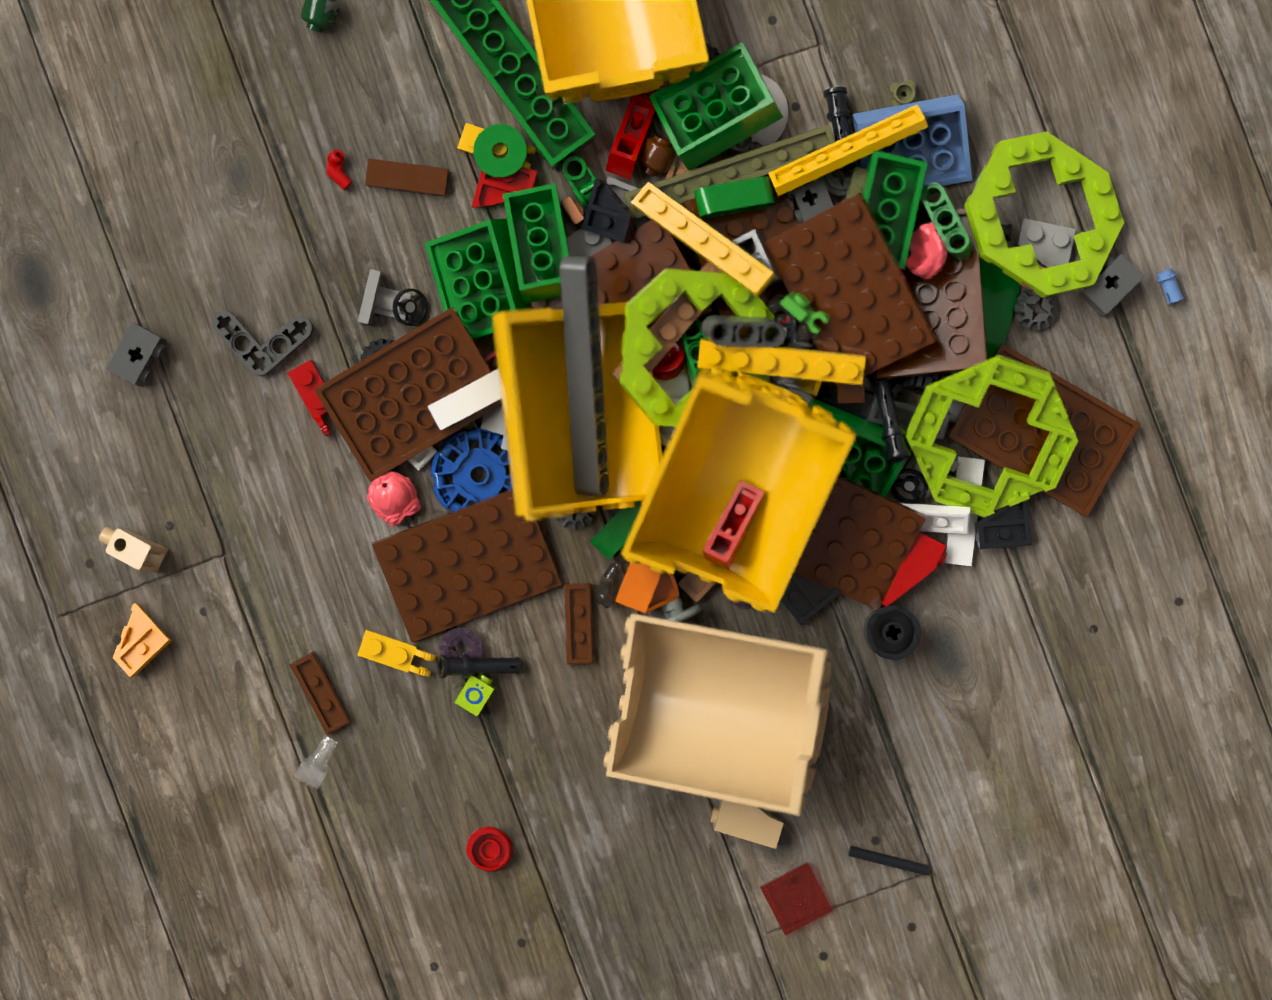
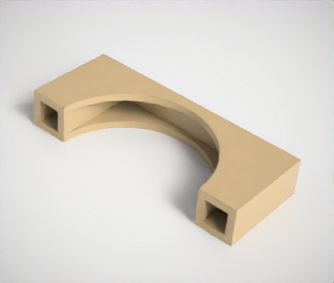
M722 799L719 808H713L710 822L714 823V831L775 849L777 848L784 824L782 819L768 814L761 807Z

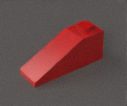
M639 94L631 97L609 153L605 171L631 180L638 162V156L656 111L648 96Z
M742 480L739 481L703 549L705 559L729 570L765 494L764 491Z
M918 533L881 604L884 606L890 605L933 572L936 566L941 567L947 556V552L944 551L946 545Z

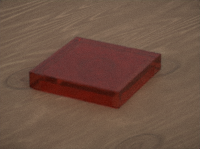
M808 862L760 886L785 935L833 911Z

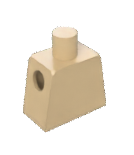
M105 527L99 536V541L108 545L106 548L107 554L139 571L157 573L168 552L167 548L126 529L117 528L113 530Z

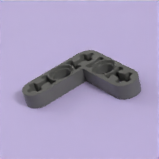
M220 311L212 320L215 332L249 371L258 376H265L274 370L312 336L314 330L313 324L309 319L297 316L291 319L263 345H260L232 313ZM222 317L225 319L231 318L229 325L233 330L236 331L238 327L241 329V331L233 334L230 340L227 336H230L231 333L226 328H219L221 325L220 318ZM297 322L300 324L306 322V334L298 333L293 338L297 342L293 345L292 340L284 335V333L288 330L289 334H293L297 329L295 326ZM240 336H246L250 340V346L245 351H239L236 348L235 343ZM277 339H285L288 343L286 352L283 354L276 353L273 349L274 342ZM257 347L259 351L254 352V354L259 359L266 358L267 360L264 363L266 366L265 370L260 368L255 370V360L252 357L246 360L244 357L251 354Z

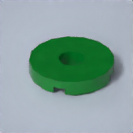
M494 124L486 127L478 134L474 143L473 155L477 166L485 174L493 178H506L515 175L523 167L527 159V146L524 137L516 128L507 124ZM503 144L508 148V153L504 158H496L493 155V148L496 145Z

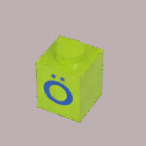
M471 674L454 703L478 716L495 689V686L491 685L493 680L484 674Z

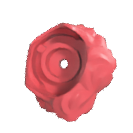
M932 222L921 225L917 231L912 233L909 247L910 257L906 260V266L914 275L922 279H930L942 270V266L947 258V248L937 234V229Z
M389 471L374 479L368 488L367 500L370 503L371 509L390 526L394 527L401 524L406 517L416 514L421 509L414 484L409 477H405L398 472Z

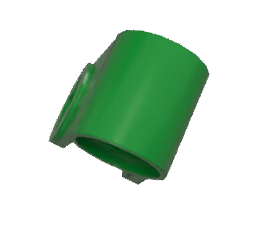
M571 156L564 161L563 175L581 206L586 209L591 192L587 195L584 194L592 190L594 181L597 178L592 174L582 158ZM578 163L582 167L581 174L578 176L569 175L567 172L568 165Z

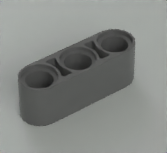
M713 315L707 317L702 323L703 335L720 346L778 347L783 343L786 336L784 327L767 317ZM722 325L721 332L713 336L715 327ZM744 326H748L747 333L739 337L740 330ZM770 327H774L773 334L766 338V331Z

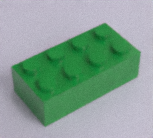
M874 150L869 158L862 195L901 271H903L906 265L928 162Z
M556 183L503 194L519 290L524 304L561 297L560 265L564 256L571 255Z

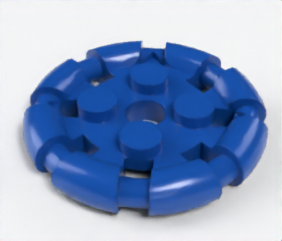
M477 426V429L467 430V428L459 430L444 441L446 444L434 456L431 477H434L435 487H432L434 494L445 510L450 509L453 512L497 495L503 486L508 490L513 488L511 475L506 476L505 465H510L508 451L503 450L499 456L491 451L495 444L500 447L502 446L503 435L481 429V426ZM479 440L480 448L470 449L469 441ZM454 450L461 454L455 463L448 459ZM483 467L486 470L487 477L483 482L477 483L472 479L471 473L474 468ZM452 474L454 484L445 485L444 475ZM459 493L467 499L463 506L455 501Z

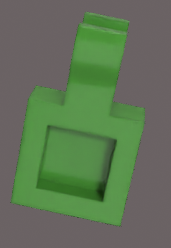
M793 291L780 303L800 322L804 321L809 329L816 334L821 331V328L816 325V318L822 319L825 323L830 320L826 312H814V308L810 306L809 299L801 293L796 294Z

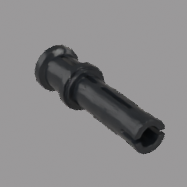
M833 87L823 92V97L827 99L829 111L827 119L829 122H832L835 142L841 140L842 133L843 138L850 135L848 119L851 112L847 109L846 87ZM851 162L839 170H850L856 165L854 162Z
M890 380L877 381L873 384V387L875 388L884 428L881 438L886 443L888 451L887 462L899 463L911 458V453L907 451L904 440L906 432L899 424ZM884 399L887 400L890 416H888Z
M440 654L437 669L439 678L460 675L462 678H468L471 674H520L521 668H517V666H521V660L519 657L471 658L468 654H462L461 657H446L445 654Z

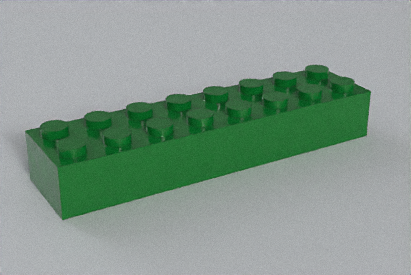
M428 0L552 170H555L567 158L574 156L596 140V134L573 103L563 102L561 96H558V99L555 100L546 96L538 55L498 0Z

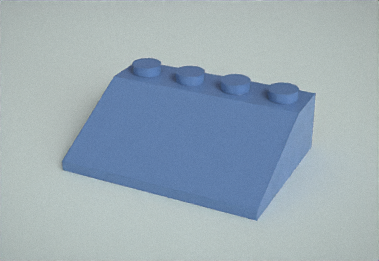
M958 94L852 114L854 131L856 133L918 104L928 127L917 134L910 135L891 146L877 151L928 162L922 189L929 183H938L941 186L972 181L965 105ZM871 154L859 159L863 169H867Z

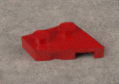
M522 167L513 176L493 178L481 171L471 207L477 209L503 204V194L533 188L538 172Z

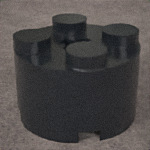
M892 604L888 606L883 605L873 610L865 620V641L874 653L890 660L905 658L914 651L921 636L920 624L915 615L906 608ZM890 625L898 628V632L894 634L895 638L893 639L886 635Z

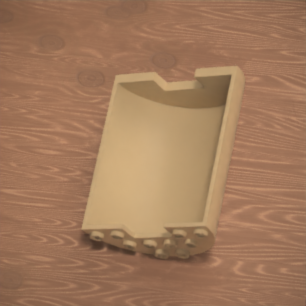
M631 614V617L627 618L625 624V633L628 634L627 644H624L621 650V660L624 661L623 668L626 669L623 677V684H626L625 695L621 696L619 702V710L622 711L621 719L615 721L614 725L610 726L608 732V741H611L610 752L607 751L604 758V767L607 768L606 776L799 815L806 803V797H803V794H807L808 789L811 790L815 776V769L811 768L812 763H816L817 758L820 756L830 698V689L825 687V683H829L832 670L831 662H827L826 659L829 660L830 652L820 648Z

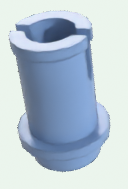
M1172 268L1157 273L1158 279L1156 280L1157 283L1160 282L1167 304L1184 298L1175 277L1177 272H1173Z

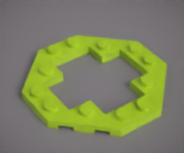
M1047 131L999 141L995 144L987 165L984 166L975 183L976 186L964 205L980 258L988 263L993 262L1003 269V273L1019 283L1027 284L1034 289V293L1042 298L1091 287L1095 284L1124 225L1109 172ZM1050 160L1057 185L1081 180L1095 230L1081 232L1073 236L1081 260L1039 269L1032 244L1008 249L993 199L1011 196L1016 192L1009 171L1010 168Z
M664 269L625 305L624 317H626V325L622 342L623 367L622 372H620V385L653 425L677 426L692 392L691 389L680 401L674 404L643 366L663 348L646 326L679 295L684 292L698 311H703L720 295L736 316L767 317L774 320V315L759 296L757 297L725 273ZM770 327L766 331V338L773 334L774 327ZM747 373V375L770 382V375Z
M1000 355L926 386L906 431V438L934 500L948 506L970 507V513L981 517L992 515L995 513V510L1009 505L1011 507L1030 499L1031 495L1042 490L1047 492L1056 488L1078 442L1050 373ZM989 384L1036 399L1027 422L1029 425L1050 431L1030 474L1004 467L994 490L948 475L957 454L955 450L934 444V440L953 399L979 407Z

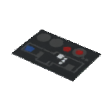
M791 313L774 315V321L785 329L786 336L782 344L793 343L795 316Z

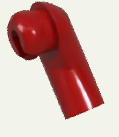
M336 149L329 153L327 157L326 173L345 191L353 181L343 172L344 153Z

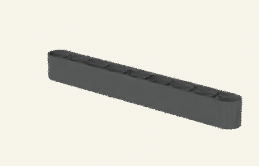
M564 256L560 265L574 488L578 495L605 496L609 489V469L596 262L593 257Z

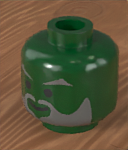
M305 0L301 19L307 22L306 28L322 33L323 28L331 29L334 26L339 5L335 0Z

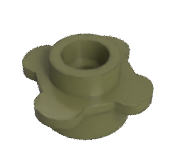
M907 80L900 84L894 82L890 85L889 90L893 94L892 106L918 102V97L915 96L916 84L914 81ZM902 92L906 93L905 97L901 95Z

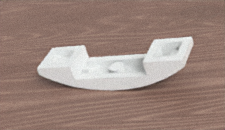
M498 369L427 406L440 430L502 398Z

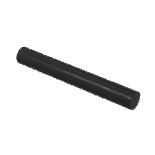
M850 846L848 852L850 857L925 876L929 869V865L854 846Z

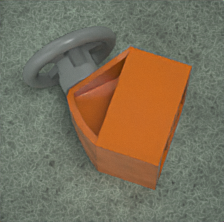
M630 562L615 602L643 613H648L661 607L665 616L663 619L682 622L702 611L701 605H694L683 610V603L679 597L674 575L666 571L664 574L652 570L650 565L642 562L639 564Z

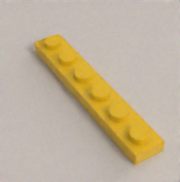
M917 104L768 174L778 196L810 181L817 180L819 177L836 169H841L851 162L867 157L874 150L877 151L891 146L901 139L917 134L919 131L927 128L928 124Z
M648 182L631 202L633 207L758 297L775 277L774 272Z
M701 339L698 368H722L734 372L862 385L866 357L863 355L786 347L720 346L708 339Z

